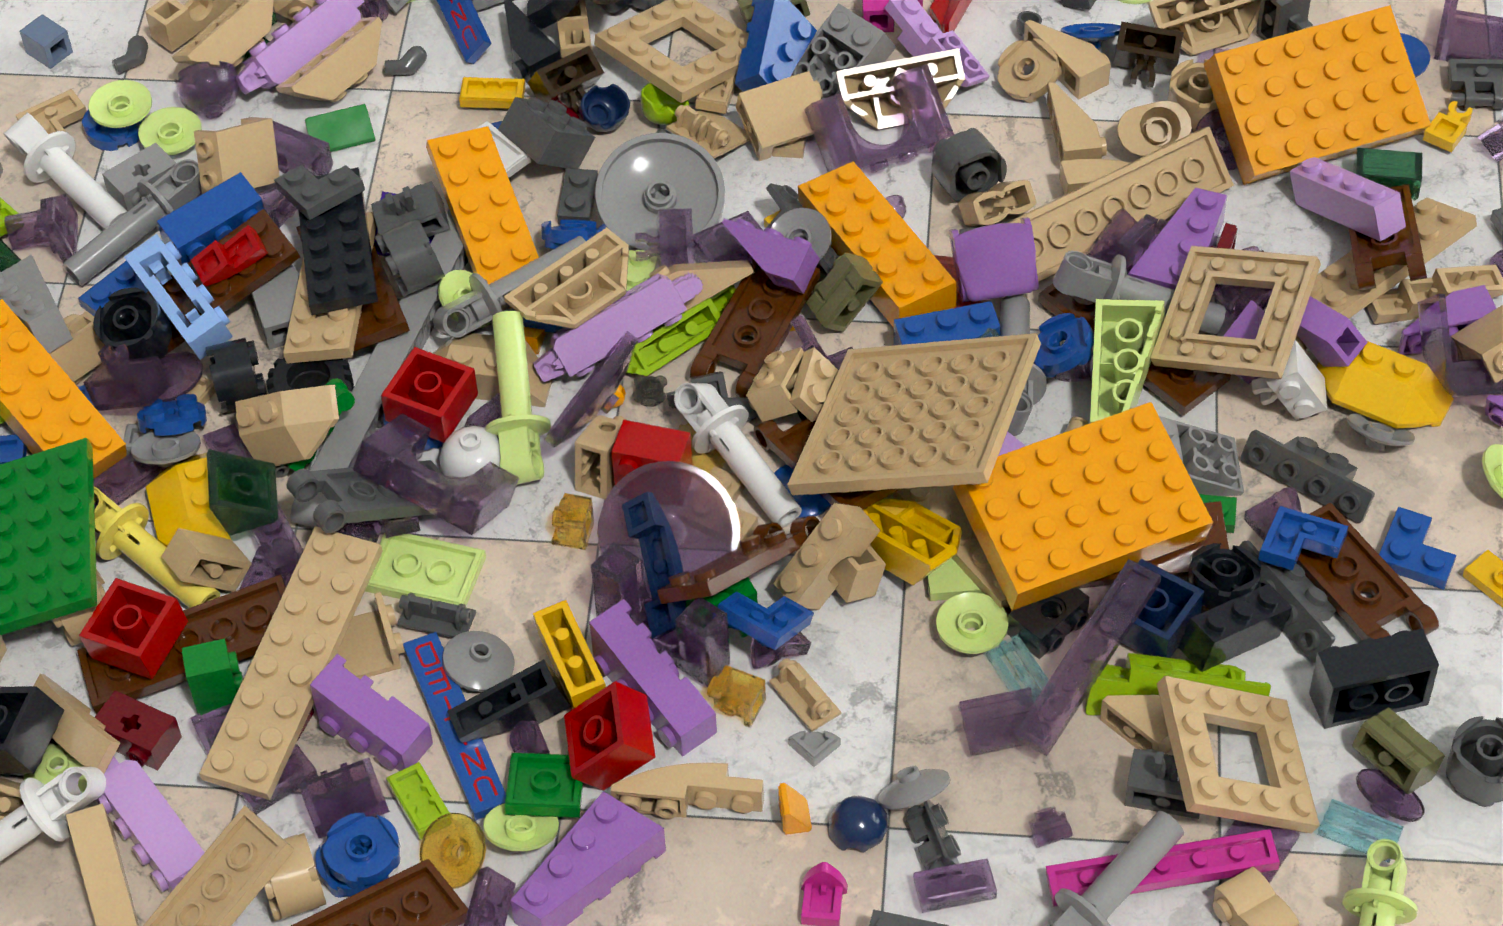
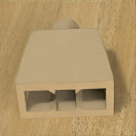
M602 415L596 416L575 441L576 491L605 500L608 499L615 486L611 451L623 419L627 420L626 418L615 416L612 419Z

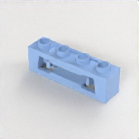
M156 234L124 256V258L201 360L207 356L205 347L224 343L233 337L226 327L231 321L220 306L214 309L209 303L214 301L205 286L201 284L196 287L193 283L198 277L187 262L183 265L178 263L177 260L182 256L172 242L169 241L164 244ZM167 270L170 271L202 314L201 316L195 308L184 316L162 286L172 279Z

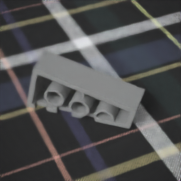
M32 255L0 272V300H4L48 353L73 339Z

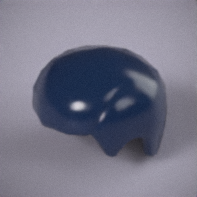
M611 84L608 87L595 85L581 98L579 112L583 122L588 127L597 132H611L626 120L631 103L627 93L618 85Z
M851 796L842 800L835 807L827 824L829 838L842 851L848 848H855L861 852H866L869 848L871 849L882 842L889 828L888 817L884 808L876 800L864 796Z

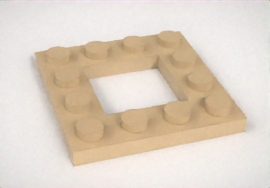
M666 0L595 34L594 45L680 103H683L724 82L726 79L737 75L742 48L746 47L749 34L696 0ZM683 27L717 50L682 67L648 43Z
M1191 246L1150 357L1154 366L1282 379L1321 266L1318 257ZM1216 284L1273 289L1256 339L1198 334Z
M1164 676L1157 683L1186 811L1305 833H1312L1320 826L1287 700L1170 676ZM1206 723L1257 733L1270 786L1219 777Z

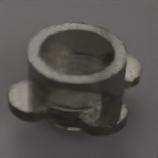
M638 375L635 377L634 385L636 386V391L632 394L635 402L646 407H654L666 399L664 387L667 385V379L664 376Z

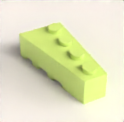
M1096 299L1090 423L1137 407L1151 363L1150 357L1165 319V301Z

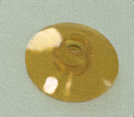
M448 813L440 816L431 823L423 836L420 846V861L422 862L429 858L453 889L467 885L479 873L485 859L486 842L481 827L473 818L465 814ZM461 847V853L458 857V850Z

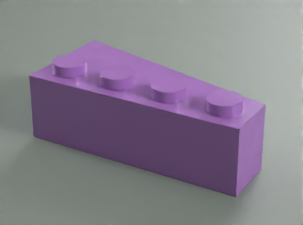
M1195 187L1128 275L1175 290L1191 246L1215 247L1224 222L1227 195Z
M623 599L589 621L593 658L602 677L607 676L612 682L617 681L647 695L651 724L658 730V735L662 742L668 748L674 747L683 757L717 733L716 713L687 677L679 679V671L674 664V660L666 650L661 654L657 652L656 646L650 638L652 633L643 622L638 626L633 622L629 614L632 608Z
M603 791L510 900L514 923L518 926H567L583 914V909L597 898L600 901L610 894L611 888L626 877L630 879L641 870V866L652 857L657 859L666 852L664 828Z

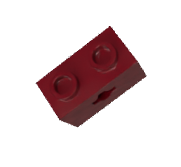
M116 690L94 717L106 726L105 732L120 742L116 752L126 756L128 760L137 761L141 767L146 765L157 771L182 738L176 717Z

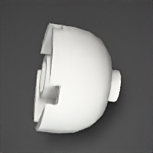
M463 427L454 431L443 443L439 457L441 472L461 494L479 495V490L490 488V491H492L504 481L500 471L499 437L486 432L484 427Z

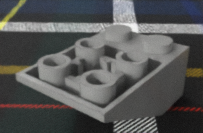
M838 3L814 35L791 76L809 71L813 81L817 80L821 86L824 106L831 109L841 101L836 71L883 63L888 59L896 46L885 32Z
M1159 416L1199 494L1239 496L1244 493L1234 437Z

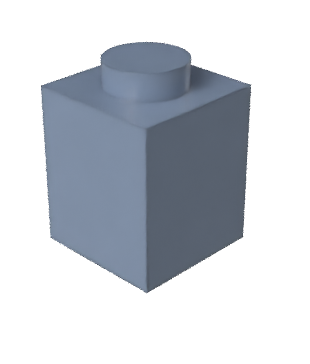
M43 14L19 31L25 52L49 69L73 53L67 30Z

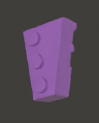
M336 654L310 684L320 727L331 736H336L337 734L344 738L358 752L364 753L366 751L375 756L384 767L390 770L395 768L401 771L416 764L433 744L429 723L394 696L386 700L371 688L374 683L373 680L366 675L361 679L344 668L346 660L339 654Z

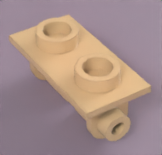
M785 658L779 663V675L769 680V683L811 732L841 714L839 708L800 663H797L795 660L791 661L789 658Z

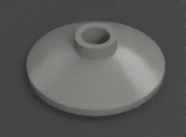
M810 208L789 210L778 217L771 226V229L780 232L785 238L793 240L794 237H800L809 241L820 260L828 251L831 243L829 223L821 213Z
M1359 413L1350 414L1347 418V423L1357 433L1366 438L1365 444L1376 450H1385L1386 445H1411L1415 440V436L1406 428L1396 429Z
M152 431L142 435L133 442L131 453L137 461L142 463L171 467L175 463L195 454L199 450L201 442L198 434L193 431L168 436H157Z
M467 631L460 633L447 643L443 652L442 662L445 672L453 682L467 690L483 692L510 678L514 670V656L509 646L499 637L487 632Z
M917 766L904 768L897 773L898 779L890 783L880 793L878 801L883 808L891 810L918 805L941 793L950 783L949 774L941 769L919 770Z

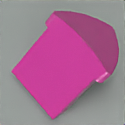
M821 862L812 867L802 880L801 890L804 891L801 924L840 926L843 894H847L848 884L844 876L827 862Z

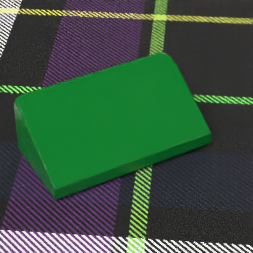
M365 104L305 119L307 134L314 156L376 141Z

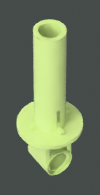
M502 311L492 316L502 418L491 421L486 425L485 429L486 432L499 437L501 475L507 486H514L540 480L544 477L540 436L550 431L551 422L544 416L532 414L523 316L518 311Z
M1380 839L1370 845L1367 851L1362 888L1349 890L1343 896V906L1353 915L1360 917L1359 926H1395V924L1409 923L1417 917V905L1409 898L1403 896L1407 865L1402 850L1395 841ZM1386 859L1395 860V862L1388 867L1379 866V864Z

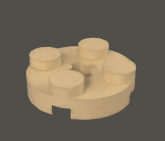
M1033 38L1034 41L1024 42L1022 39L1012 43L1004 50L998 61L1000 68L997 78L1001 87L1011 97L1024 100L1027 103L1035 102L1039 97L1048 92V82H1056L1062 72L1057 54L1048 43L1041 39ZM1035 64L1034 70L1030 74L1023 75L1025 73L1023 70L1025 65L1031 67Z

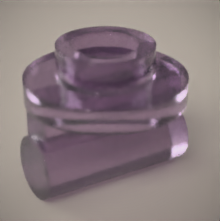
M522 720L515 725L509 738L514 753H550L537 721Z
M1055 806L1034 812L1035 819L1029 821L1032 839L1036 848L1073 836L1065 811L1057 812Z

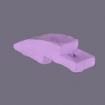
M889 0L885 9L902 29L897 39L912 56L959 48L965 80L961 86L969 87L988 80L989 74L953 30L943 33L918 0Z

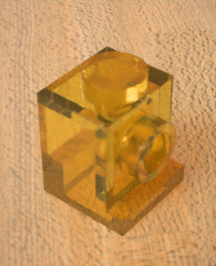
M564 493L559 506H555L552 515V526L556 527L552 537V545L586 550L594 526L592 497Z
M725 665L719 677L714 676L708 686L707 696L714 699L715 708H718L726 715H736L744 718V726L751 728L766 701L765 679Z

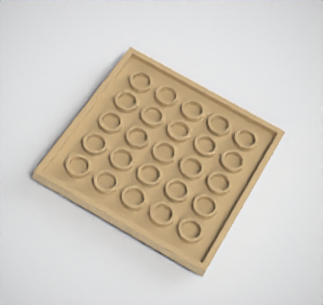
M1037 333L848 349L787 484L791 494L815 495L821 493H847L853 491H879L885 489H911L917 487H944L949 485L988 483L1041 345Z

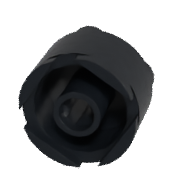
M124 288L112 293L108 297L109 301L103 308L99 306L94 316V330L101 342L123 366H140L164 358L168 353V345L172 337V325L170 319L156 300L139 288Z
M246 337L205 347L207 356L214 355V357H210L211 365L209 367L218 401L223 402L221 403L222 413L236 410V401L267 394L263 374H256L254 369L255 365H259L254 340L247 342Z

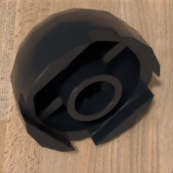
M1221 543L1203 546L1193 553L1188 571V582L1204 590L1202 606L1210 610L1241 595L1250 593L1259 587L1261 565L1252 553L1233 545L1232 550L1220 549Z

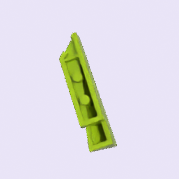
M734 284L681 313L682 318L669 326L662 324L652 330L653 335L640 343L632 341L623 346L624 351L609 360L604 358L599 362L600 366L640 377H647L709 337L736 290Z
M1128 653L1125 663L1126 668L1089 661L1085 711L1087 715H1101L1102 700L1110 695H1159L1157 683L1164 676L1269 696L1271 685L1267 682L1246 681V671L1236 666L1219 664L1201 672L1191 660Z

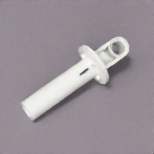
M27 112L4 133L10 143L21 154L27 156L24 162V174L29 180L40 183L52 178L104 230L128 212L72 159L76 143L68 132L57 131L48 134L38 121Z
M681 384L675 391L674 403L676 408L696 431L692 440V447L695 451L703 454L717 450L773 523H778L782 528L791 524L793 520L799 517L802 508L741 430L749 417L746 408L742 405L729 407L711 384Z
M91 766L70 767L45 785L35 778L24 780L20 784V794L24 804L0 820V862L42 832H45L56 841H64L70 837L71 833L66 815L80 811L101 797L106 788V778L103 772ZM81 775H84L87 780V787L83 793L78 787Z

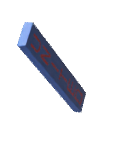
M437 0L465 61L474 64L492 43L472 1Z
M437 632L403 643L405 655L475 820L484 818L493 808L505 803L506 793L483 739L479 738L462 743L458 739L447 711L466 700L460 686L453 682L444 670L442 662L444 649Z

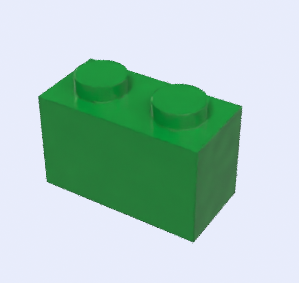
M225 638L181 648L186 678L198 717L229 711L243 681L236 651H228Z

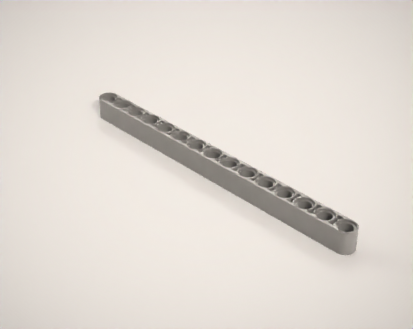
M450 209L446 213L450 229L436 234L430 243L444 275L450 271L464 270L469 261ZM441 279L405 297L402 296L399 304L410 331L377 343L351 392L355 398L354 406L348 411H342L338 422L335 424L331 434L328 435L310 471L360 467L363 465L384 424L381 394L413 348L423 349L434 328V315L439 308L443 307L438 296V286ZM318 492L313 499L307 502H299L295 498L291 508V521L311 528L315 526L320 527L314 521L313 513L319 504L328 499L322 492Z

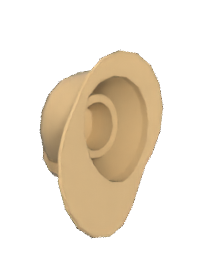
M1158 101L1134 107L1122 115L1117 126L1118 138L1122 146L1130 153L1138 156H1146L1189 135L1192 129L1191 118L1187 111L1181 105L1172 101Z

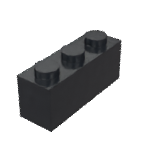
M1266 584L1250 593L1241 595L1190 618L1178 648L1201 672L1206 671L1278 638L1293 607L1270 584Z

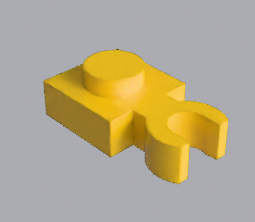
M1452 101L1449 104L1447 115L1438 112L1432 120L1431 126L1424 131L1423 136L1424 141L1451 153L1466 134L1473 108L1469 107L1464 113L1457 112V101Z

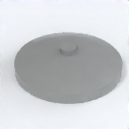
M645 134L620 145L603 163L596 181V207L602 224H605L609 230L627 243L629 250L658 252L659 257L674 256L687 252L701 244L718 225L725 204L724 180L714 158L698 143L676 134Z

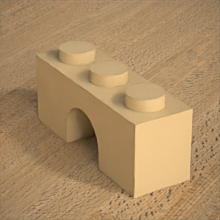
M160 0L145 11L151 37L173 52L205 29L237 0H188L184 5L176 0Z
M834 503L774 581V585L783 596L807 609L819 610L839 585L830 573L832 568L847 557H860L880 532L879 528L861 507Z

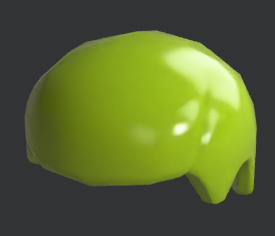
M648 83L641 89L643 114L649 121L655 124L670 125L676 122L675 111L677 107L689 105V99L680 103L652 83Z

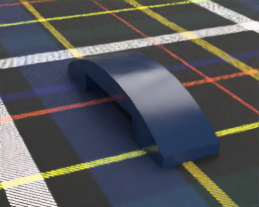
M647 491L622 504L629 538L639 539L652 601L644 604L649 629L652 633L651 638L657 639L683 626L686 600L661 604L657 590L670 584L669 577L684 571L670 524L654 494Z

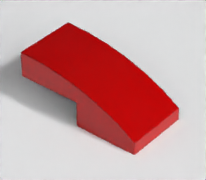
M247 225L223 245L215 240L191 259V262L202 284L209 286L248 268L268 254L256 230Z

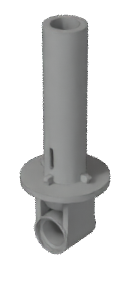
M186 159L176 163L171 170L152 185L144 179L140 180L137 186L143 195L141 197L142 201L63 263V267L78 285L83 286L158 226L157 221L202 195L197 162Z
M578 236L491 284H488L487 280L483 279L478 273L470 275L469 283L472 291L436 311L433 319L436 330L443 335L457 338L488 322L493 326L492 316L511 307L504 301L505 295L586 242L582 236ZM455 312L459 320L458 325L455 329L450 330L447 326V318Z
M1068 251L1053 279L1054 287L1061 293L1077 296L1095 303L1096 299L1165 301V316L1175 292L1173 289L1127 275L1126 258L1119 254L1114 257L1111 263L1078 251ZM1209 302L1200 330L1216 335L1224 322L1225 306Z
M1022 295L1005 297L1000 303V336L1030 334L1029 300ZM1034 363L1008 432L1013 436L1022 433L1033 405L1039 402L1046 392L1045 374Z
M1158 811L1081 896L1065 888H1061L1055 894L1056 903L1063 914L1050 926H1111L1107 921L1108 917L1184 835L1180 824L1169 814Z

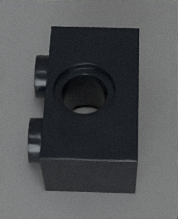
M1075 587L1015 609L1008 615L1007 635L1040 659L1048 651H1056L1071 631H1077L1085 625L1089 618L1090 597Z

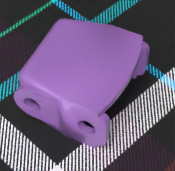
M1021 218V223H1000L982 226L961 234L958 233L957 229L949 230L952 258L956 269L962 303L1026 294L1039 289L1036 250L1030 218Z

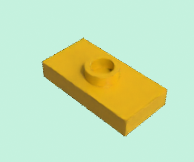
M463 77L459 97L460 107L509 109L515 97L524 98L525 79Z
M1486 550L1464 569L1463 577L1503 607V561L1489 550Z

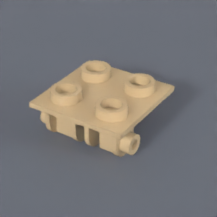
M689 105L678 106L675 111L677 121L666 126V129L673 134L686 137L698 143L713 158L750 141L746 130L719 113L706 110L695 111Z

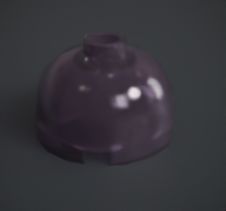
M209 61L190 65L178 73L179 80L175 79L176 91L179 100L186 109L199 116L214 119L222 116L223 112L227 111L236 102L239 93V86L236 80L237 70L230 63L219 61L220 67H210Z

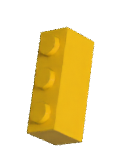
M566 600L534 612L533 617L541 642L562 684L572 709L604 689L606 687L604 679Z

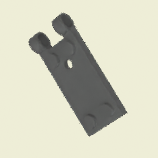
M431 460L316 471L300 469L288 478L286 484L287 489L299 502H307L313 499L318 492H322L328 499L319 504L313 513L314 521L325 533H334L340 530L345 523L459 512L464 510L467 499Z

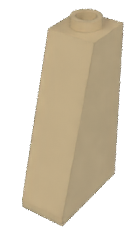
M103 803L67 814L66 819L96 926H139L114 828Z

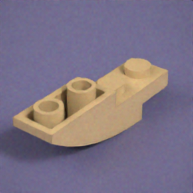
M686 763L660 767L627 777L611 785V796L642 814L658 815L666 819L674 817L687 818L688 805L697 806L702 809H733L740 813L762 812L764 784L763 780L729 777L728 763Z

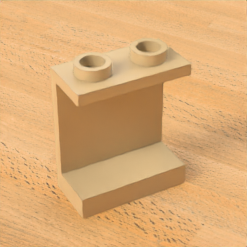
M809 71L739 93L736 109L759 161L771 158L773 147L820 133L823 141L829 139L832 127L835 124L834 117L830 108H825L822 101L821 86L817 80L813 81Z
M248 117L241 119V125L218 131H194L202 194L240 172L253 188L275 183L274 179L280 177L272 118Z
M1502 305L1450 336L1464 365L1471 367L1482 360L1494 383L1503 379Z
M381 592L374 594L377 605L376 611L353 616L336 653L346 660L344 668L359 679L364 675L371 677L401 669L399 654L405 653L400 632H392L391 626L397 625L392 604H384Z

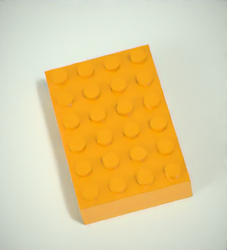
M1391 5L1216 53L1203 64L1243 185L1290 172V170L1301 165L1304 160L1316 157L1323 161L1332 160L1418 135L1431 126Z
M1152 402L999 455L988 483L954 485L953 487L1012 611L1133 567L1138 564L1140 559L1149 561L1206 539L1213 524Z

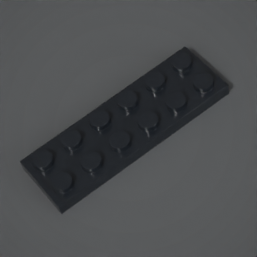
M359 167L352 168L351 170L361 178ZM328 174L318 175L315 177L319 180L320 178ZM361 192L311 220L298 210L311 314L317 315L379 302L364 193Z

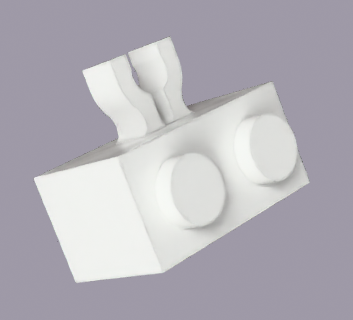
M1296 340L1294 341L1282 379L1258 378L1252 380V391L1255 395L1260 394L1263 405L1270 404L1279 398L1295 420L1310 417L1327 410L1325 378Z

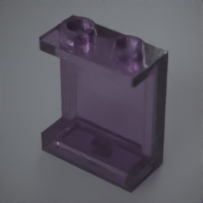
M1445 0L1434 59L1449 62V59H1503V17L1456 10L1458 0Z

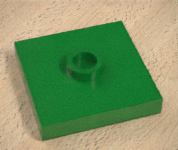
M511 753L505 799V815L580 818L583 782L572 778L569 755Z

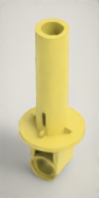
M94 487V502L99 501L94 509L95 531L99 534L96 543L97 555L104 560H111L124 553L188 608L220 597V592L216 588L183 582L176 576L161 557L166 547L144 529L149 517L148 509L144 505L133 503L122 509L98 488Z

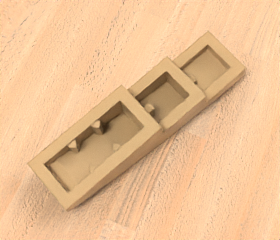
M1497 265L1436 268L1432 278L1416 281L1403 279L1397 289H1389L1366 307L1374 324L1417 319L1453 291L1485 285L1491 298L1503 295V277Z
M39 674L34 686H37L64 709L57 730L51 738L83 766L96 767L104 774L120 742L104 731L106 726L89 714L91 712L89 707L45 674Z

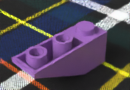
M723 219L722 223L730 234L775 285L804 294L820 260L809 241L800 237H794L793 240L785 238L780 232L771 228H766L763 231L755 228L753 224L743 219H737L736 222Z
M1485 285L1453 291L1402 331L1398 353L1402 355L1420 354L1427 350L1455 346L1450 336L1497 309Z

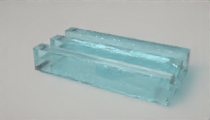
M1019 635L1013 636L1011 642L1007 643L1004 640L999 644L998 648L986 652L987 658L1022 709L1054 695V686ZM1013 651H1015V652L1017 653V655L1019 656V658L1021 659V661L1023 662V664L1026 666V668L1028 669V671L1030 672V674L1032 675V677L1034 678V680L1036 681V683H1037V684L1039 685V687L1041 688V691L1038 689V687L1036 686V684L1034 683V681L1032 680V678L1030 677V675L1028 674V672L1025 670V668L1023 667V665L1021 664V662L1019 661V659L1017 658V656L1014 654ZM1005 655L1019 679L1031 693L1030 696L1027 697L1001 659L1002 656Z
M1332 799L1317 835L1367 854L1368 848L1374 843L1366 840L1367 837L1376 841L1390 839L1398 844L1404 826ZM1332 823L1347 830L1352 831V834L1330 825ZM1386 859L1384 861L1390 863L1391 859Z

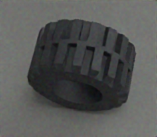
M278 358L273 363L274 368L269 369V379L266 380L268 394L325 386L330 380L336 378L341 379L349 391L352 392L354 388L350 365L347 360L343 359L286 363L285 358Z

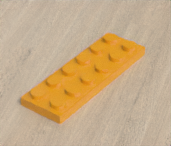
M489 126L427 140L426 148L473 273H478L483 279L487 280L488 284H491L539 258Z

